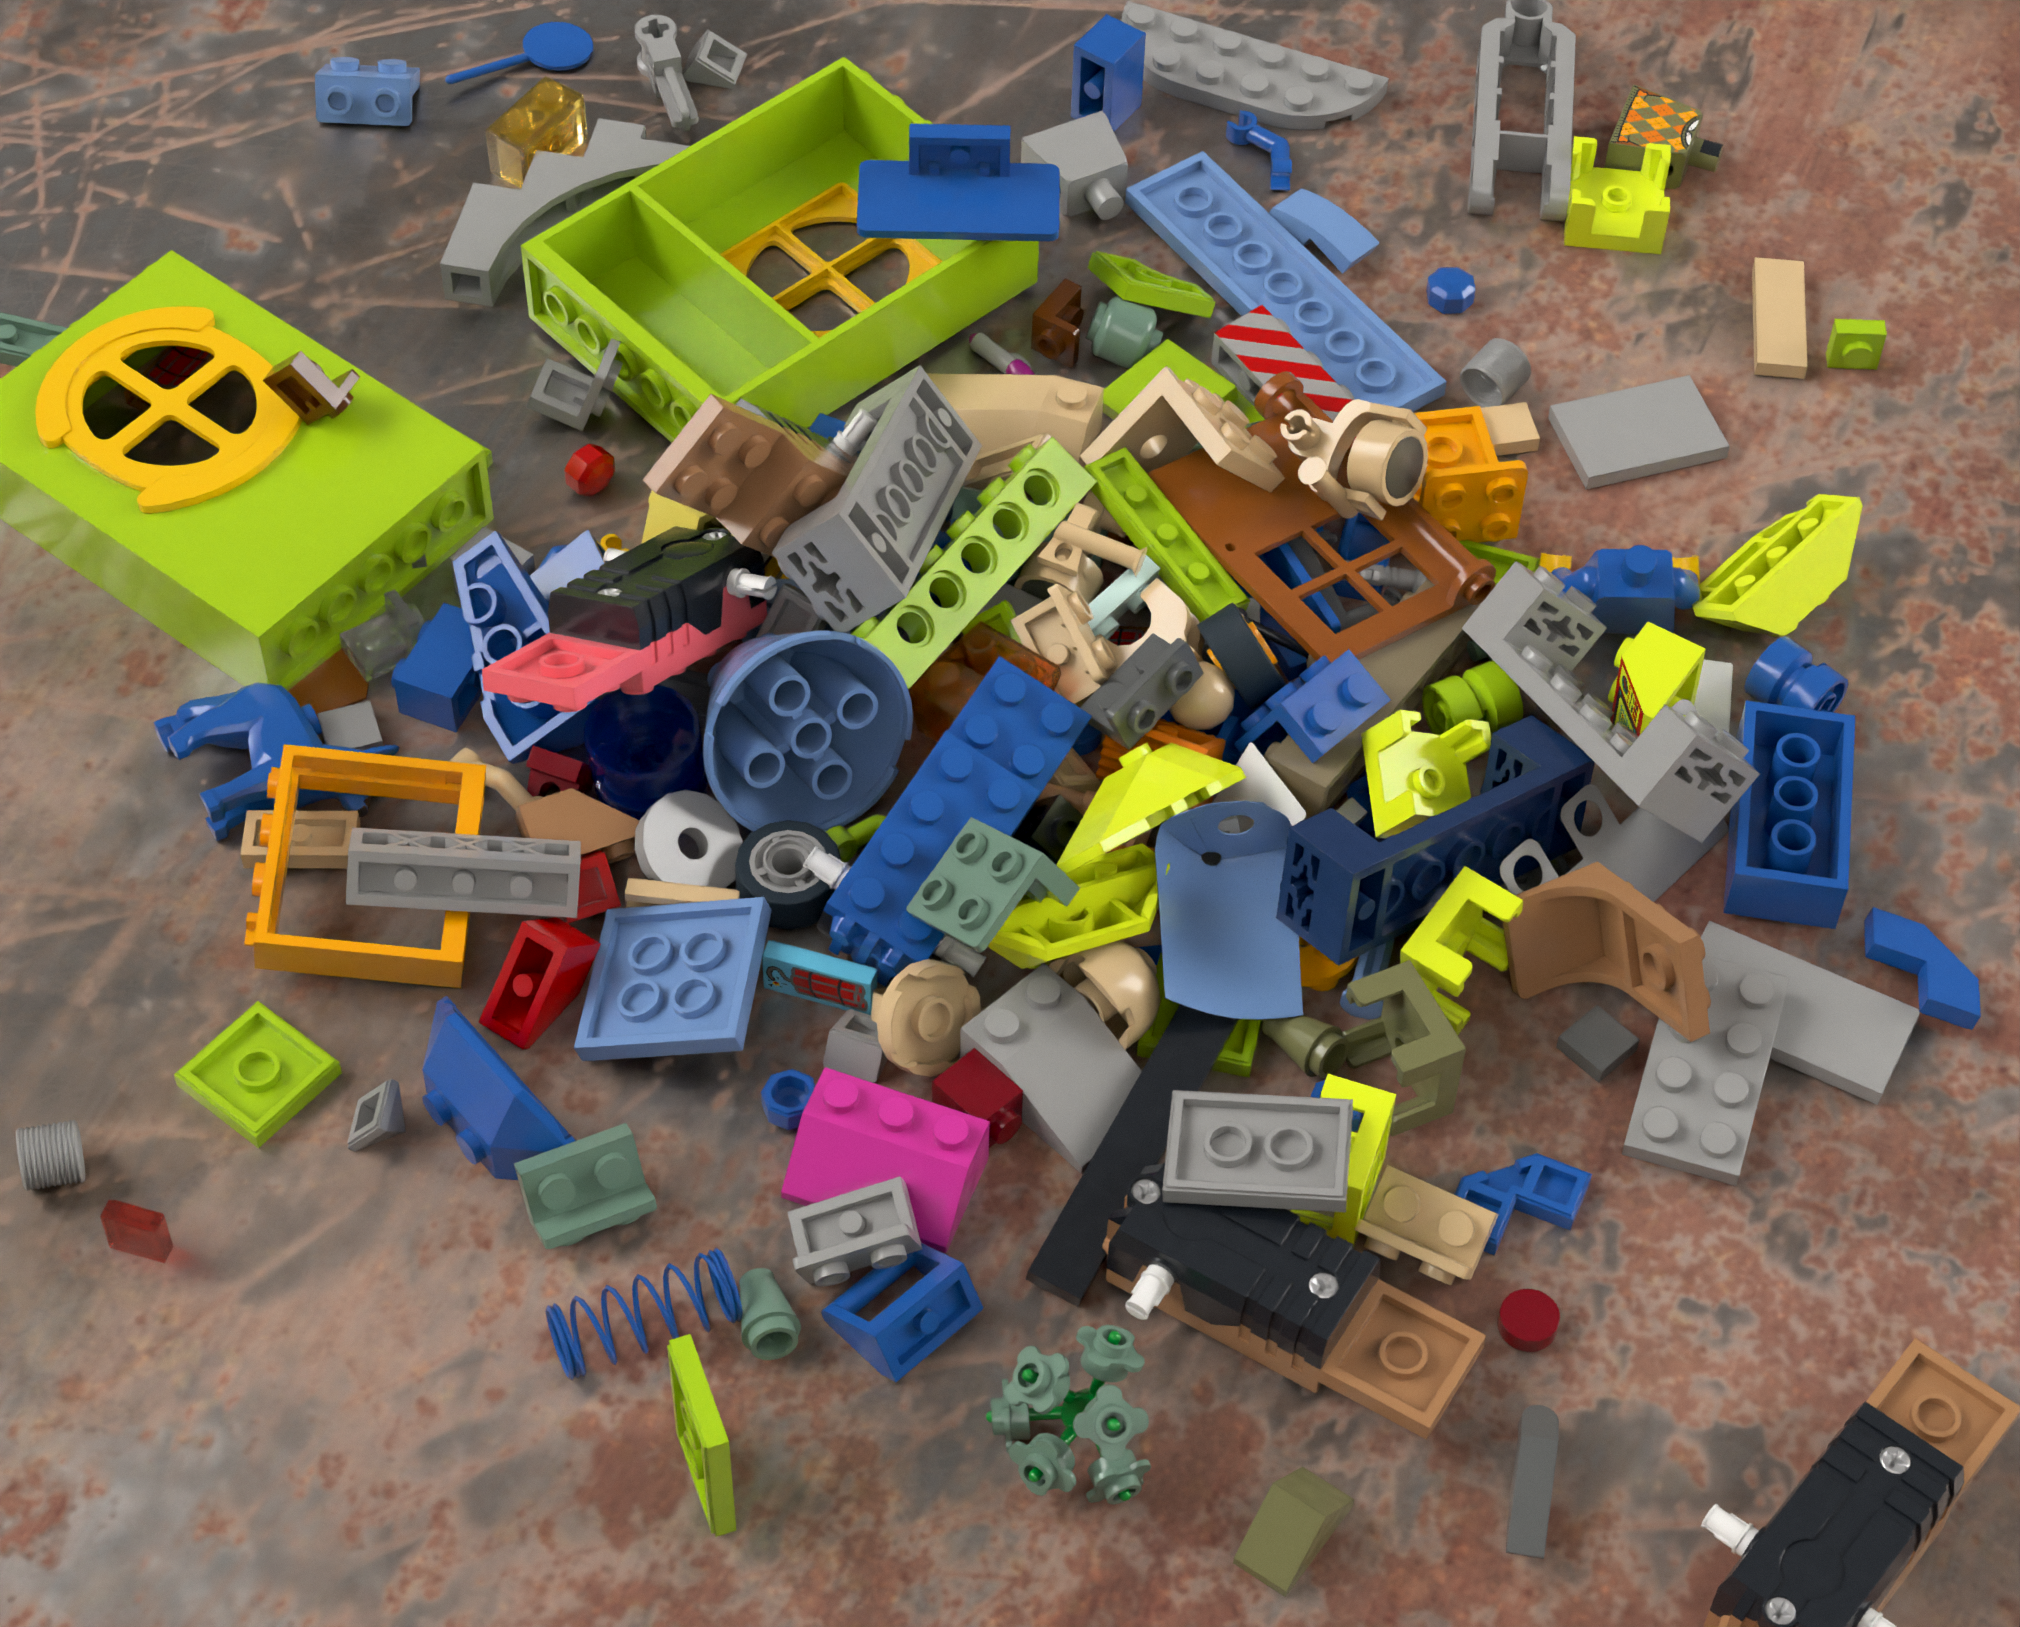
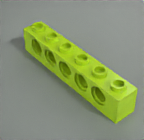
M1053 436L1037 449L1030 443L1027 444L1008 463L1007 466L1013 473L1004 482L998 476L976 498L982 504V507L974 515L969 510H966L945 531L951 540L943 549L937 544L930 548L919 570L920 574L915 578L905 599L887 608L878 619L873 616L859 624L851 632V635L868 641L883 652L898 668L908 689L1097 482ZM1024 491L1031 495L1034 504L1027 499ZM993 524L1000 528L1004 538L997 534ZM961 557L970 563L973 572L964 566ZM929 591L939 598L942 607L933 602ZM897 626L907 632L910 643L899 635Z

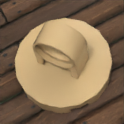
M925 959L909 964L893 978L888 987L873 990L871 1020L877 1023L878 1041L886 1058L899 1069L916 1075L933 1077L942 1074L954 1064L951 1060L960 1052L961 1027L981 1012L978 990L975 986L968 984L963 975L965 972L958 966Z

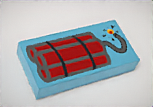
M768 940L762 955L764 988L846 1011L852 1009L871 1015L873 990L877 988V969L774 940Z

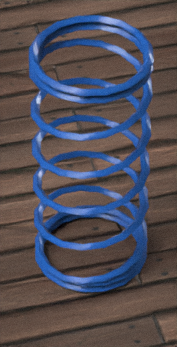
M715 1247L714 1251L709 1249L707 1255L699 1253L696 1256L694 1262L696 1295L685 1275L678 1267L670 1263L665 1267L663 1290L666 1308L650 1281L646 1277L637 1274L632 1285L636 1322L618 1291L606 1285L601 1295L605 1334L596 1316L584 1299L575 1295L571 1301L570 1320L572 1335L561 1308L555 1303L553 1306L548 1305L545 1312L549 1330L566 1376L573 1381L574 1377L579 1379L580 1375L585 1376L586 1374L576 1320L577 1301L589 1316L613 1365H616L618 1361L607 1309L608 1291L613 1294L621 1306L643 1353L647 1354L649 1349L638 1299L639 1280L645 1284L653 1296L672 1338L679 1337L669 1290L670 1269L681 1280L695 1306L704 1330L709 1333L711 1328L700 1282L699 1264L702 1258L708 1265L716 1296L727 1320L733 1324L736 1321L740 1322L743 1314L740 1296L732 1271L722 1251Z

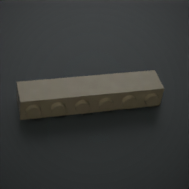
M1427 578L1415 593L1408 591L1400 602L1435 585ZM1470 604L1359 659V662L1391 700L1317 761L1312 763L1289 734L1281 743L1274 741L1269 746L1263 757L1306 811L1305 820L1332 808L1349 789L1350 785L1366 769L1361 733L1399 710L1415 712L1422 704L1423 689L1429 684L1442 680L1466 653L1467 642L1473 639L1462 627L1480 604Z

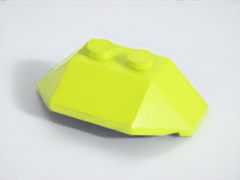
M1818 494L1806 502L1807 507L1805 509L1785 515L1754 535L1699 585V600L1692 604L1695 616L1741 631L1768 634L1772 637L1785 636L1794 631L1802 619L1815 607L1824 603L1829 598V595L1847 579L1863 507L1860 497Z
M1143 843L1105 853L1067 873L1066 875L1080 887L1067 907L1047 896L1039 903L1024 894L988 947L1021 969H1036L1043 963L1049 965L1052 960L1149 932L1159 907L1155 852ZM1168 863V865H1167L1166 875H1167V873H1168V871H1169V869H1170V864H1169V863Z

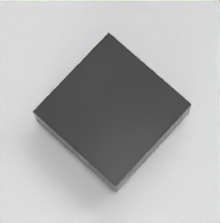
M1596 1005L1558 1037L1556 1048L1599 1083L1637 1051L1640 1039L1600 1006Z

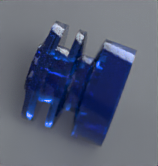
M655 685L653 691L641 695L625 694L619 689L606 695L592 709L585 724L584 733L585 748L589 766L592 770V779L598 801L640 820L645 815L647 809L666 794L683 790L707 794L709 782L704 767L700 721L689 699L670 687Z

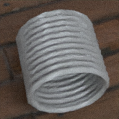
M1494 338L1462 369L1460 373L1461 385L1468 397L1481 407L1505 405L1513 394L1529 379L1531 365L1525 353L1513 342Z
M69 1120V1122H58V1124L54 1122L52 1125L49 1123L47 1125L42 1124L41 1127L37 1125L36 1127L31 1126L25 1129L21 1127L17 1129L16 1145L22 1184L26 1191L30 1189L33 1191L35 1188L39 1190L40 1187L44 1189L46 1186L50 1188L51 1185L53 1187L56 1185L61 1186L62 1184L66 1186L67 1183L72 1184L74 1182L77 1184L78 1181L81 1183L85 1181L84 1156L77 1121Z

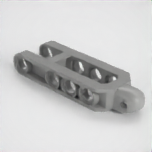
M1507 0L1504 18H1495L1482 26L1476 63L1468 213L1493 214L1495 198H1493L1496 172L1499 169L1542 173L1540 220L1565 222L1571 180L1576 34L1563 24L1552 22L1553 6L1546 0ZM1510 64L1538 67L1546 74L1543 134L1500 130V120H1498L1502 97L1500 82L1502 69Z

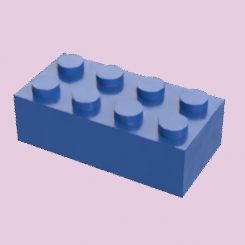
M1746 700L1736 739L1749 750L1744 759L1760 775L1730 809L1723 913L1836 929L1849 885L1855 715Z

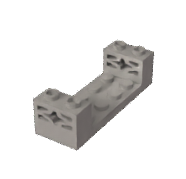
M920 365L856 404L844 425L845 429L858 414L860 408L869 412L878 423L859 444L861 447L860 451H858L860 455L837 497L789 525L772 552L784 575L794 580L809 598L817 616L823 621L828 622L834 631L845 633L906 598L982 447L981 443Z
M1515 561L1462 629L1639 807L1703 843L1760 775L1744 759L1749 750L1725 730H1722L1718 736H1715L1718 732L1717 729L1695 711L1690 710L1686 716H1683L1667 705H1664L1640 736L1620 722H1617L1616 725L1612 724L1609 718L1614 712L1593 694L1588 692L1584 696L1580 691L1584 686V682L1571 672L1607 629L1591 613L1595 609L1596 604L1573 586L1567 592H1564V583L1544 567L1539 566L1534 573Z

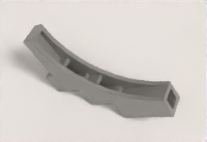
M598 118L584 157L536 150L521 190L473 182L440 263L445 299L493 307L506 281L522 264L521 245L690 146L646 139L645 125Z

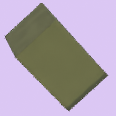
M1302 1466L1273 1482L1234 1556L1233 1564L1286 1597L1353 1507L1354 1499Z

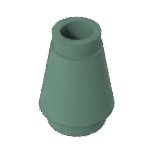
M766 1268L752 1269L742 1275L739 1280L740 1300L743 1310L741 1318L742 1342L759 1359H779L790 1354L796 1348L798 1335L801 1331V1323L778 1282L775 1280L773 1272Z

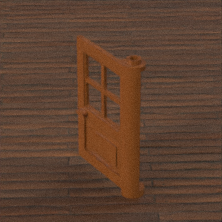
M1291 372L1278 373L1261 387L1255 398L1254 408L1265 420L1246 428L1252 437L1254 435L1260 437L1277 455L1273 463L1285 479L1271 493L1218 466L1204 448L1147 473L1223 568L1316 661L1326 655L1332 663L1348 649L1359 660L1470 604L1478 605L1482 603L1495 587V567L1487 559L1478 560L1414 498L1400 506L1378 502L1387 511L1382 521L1362 514L1390 543L1348 563L1314 530L1342 516L1327 501L1322 500L1310 488L1309 484H1304L1300 481L1298 470L1302 461L1289 448L1288 440L1281 434L1280 426L1282 423L1286 424L1289 428L1291 427L1284 418L1294 410H1304L1312 418L1331 423L1334 421L1303 393V384ZM1352 441L1344 455L1336 479L1347 489H1351L1348 483L1347 465L1354 441ZM1302 536L1334 569L1291 590L1258 556ZM1401 552L1435 586L1391 606L1358 572ZM1346 579L1379 613L1335 634L1302 599Z

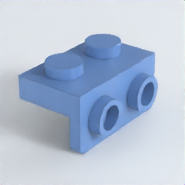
M353 57L330 59V64H325L315 74L317 121L326 123L409 126L412 123V96L420 88V68L406 67V61L398 59L379 60L378 66L359 65V59Z

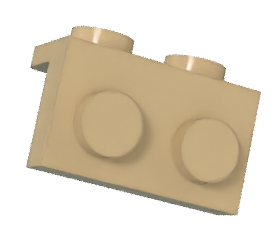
M1056 583L1047 589L1051 597L1010 621L1042 684L1076 706L1081 707L1105 681L1109 680V677L1113 674L1112 669L1118 664L1106 641L1103 638L1096 639L1088 624L1089 621L1094 619L1093 613L1079 591L1073 593Z

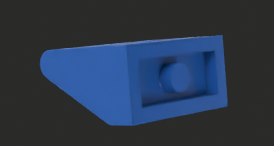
M921 1243L922 1249L908 1253L907 1260L903 1263L889 1268H873L821 1311L825 1322L881 1375L894 1382L900 1380L984 1309L964 1263ZM913 1266L924 1275L920 1281L870 1322L855 1315Z

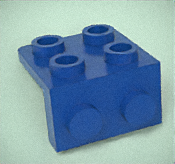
M1350 649L1332 663L1324 655L1299 675L1303 681L1298 677L1293 682H1289L1265 702L1266 704L1245 719L1240 725L1246 733L1233 745L1239 752H1242L1249 743L1256 741L1279 722L1309 760L1314 763L1391 699Z

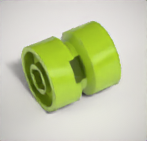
M1494 660L1466 670L1462 678L1452 675L1429 684L1423 689V711L1432 734L1441 735L1465 720H1478L1489 722L1490 732L1493 735L1494 732L1516 723L1523 718V702L1519 688Z

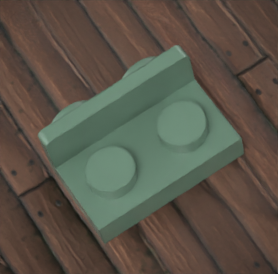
M626 1123L514 1163L530 1223L545 1249L576 1244L587 1235L614 1225L630 1224L641 1215L657 1209L655 1196L645 1182L633 1133Z

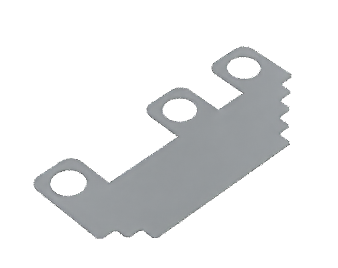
M1687 699L1679 700L1671 707L1676 712L1685 716L1690 710L1698 713L1692 702ZM1592 784L1584 786L1561 809L1562 823L1583 856V859L1568 873L1598 861L1622 880L1630 882L1636 890L1653 902L1728 833V826L1724 819H1722L1703 843L1641 807H1638L1619 824L1600 790ZM1585 800L1597 804L1602 814L1601 828L1593 836L1581 834L1574 822L1576 807ZM1527 839L1522 842L1500 865L1501 878L1510 893L1514 895L1524 892L1517 886L1513 875L1516 861L1524 855H1530L1539 862L1542 869L1540 885L1558 878L1557 873L1539 843L1533 839Z

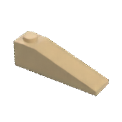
M926 373L981 443L982 447L978 455L1042 433H1048L1084 468L1086 464L1080 455L1099 436L1102 429L1104 388L1057 375Z

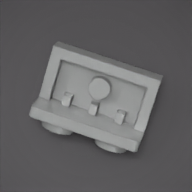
M900 1176L788 1211L798 1257L793 1258L795 1272L809 1284L815 1283L817 1286L839 1284L850 1278L851 1271L870 1265L876 1269L893 1267L906 1261L908 1253L922 1249L907 1185Z

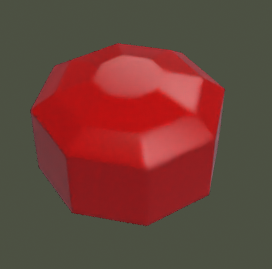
M586 444L574 452L564 470L566 484L579 495L589 497L595 495L607 487L615 473L614 456L601 446Z

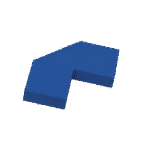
M1872 907L1864 920L1865 957L1918 976L1920 1013L1972 1030L1981 1017L1979 979L1924 924Z
M1536 1153L1517 1159L1514 1165L1487 1174L1483 1170L1462 1177L1455 1195L1499 1214L1483 1250L1495 1256L1514 1210L1571 1230L1589 1188L1592 1174Z

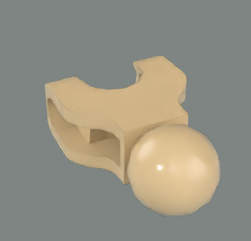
M1157 578L1140 593V597L1146 602L1152 613L1150 627L1141 639L1131 645L1117 646L1105 639L1101 634L1095 637L1096 639L1103 638L1112 650L1118 664L1112 669L1113 673L1152 633L1170 644L1177 638L1186 641L1204 674L1186 694L1181 696L1169 711L1175 721L1185 727L1195 730L1212 729L1225 721L1234 707L1235 691L1233 684L1224 670L1203 661L1202 649L1204 638L1197 627L1200 623L1199 620L1190 612V609L1183 600Z

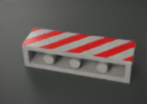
M1263 305L1258 306L1214 333L1212 365L1228 381L1233 383L1237 390L1253 406L1261 387L1271 377L1285 371L1291 372L1301 381L1304 386L1303 393L1333 421L1346 404L1355 400L1346 386L1338 385L1324 370L1317 355L1311 351H1306L1292 336L1288 325L1282 319L1275 318Z

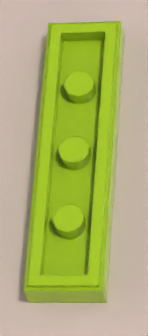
M1126 447L1084 466V469L1097 481L1090 490L1139 550L1147 547L1146 555L1160 567L1158 575L1183 600L1190 609V612L1195 615L1200 623L1230 603H1234L1245 611L1247 610L1250 603L1248 597Z

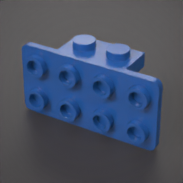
M910 123L909 161L866 160L859 166L857 233L864 238L1054 241L1059 237L1060 170L1054 164L1010 163L1011 126Z

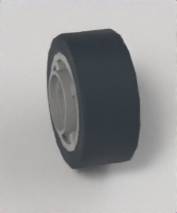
M785 820L766 824L750 833L738 849L735 874L736 888L740 891V899L765 897L772 910L769 927L792 930L817 923L826 903L835 891V889L829 888L830 885L814 876V872L803 867L804 862L815 846L824 853H830L841 860L838 846L824 830L807 822Z

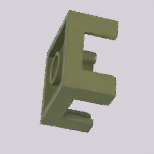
M1408 960L1348 983L1346 998L1350 1004L1356 1003L1358 1007H1366L1376 1002L1384 1001L1381 1017L1342 1032V1037L1349 1041L1346 1063L1350 1068L1355 1069L1391 1055V1061L1398 1070L1396 1078L1403 1088L1411 1085L1418 1096L1394 1106L1390 1127L1391 1136L1393 1137L1453 1113L1466 1048L1411 961Z

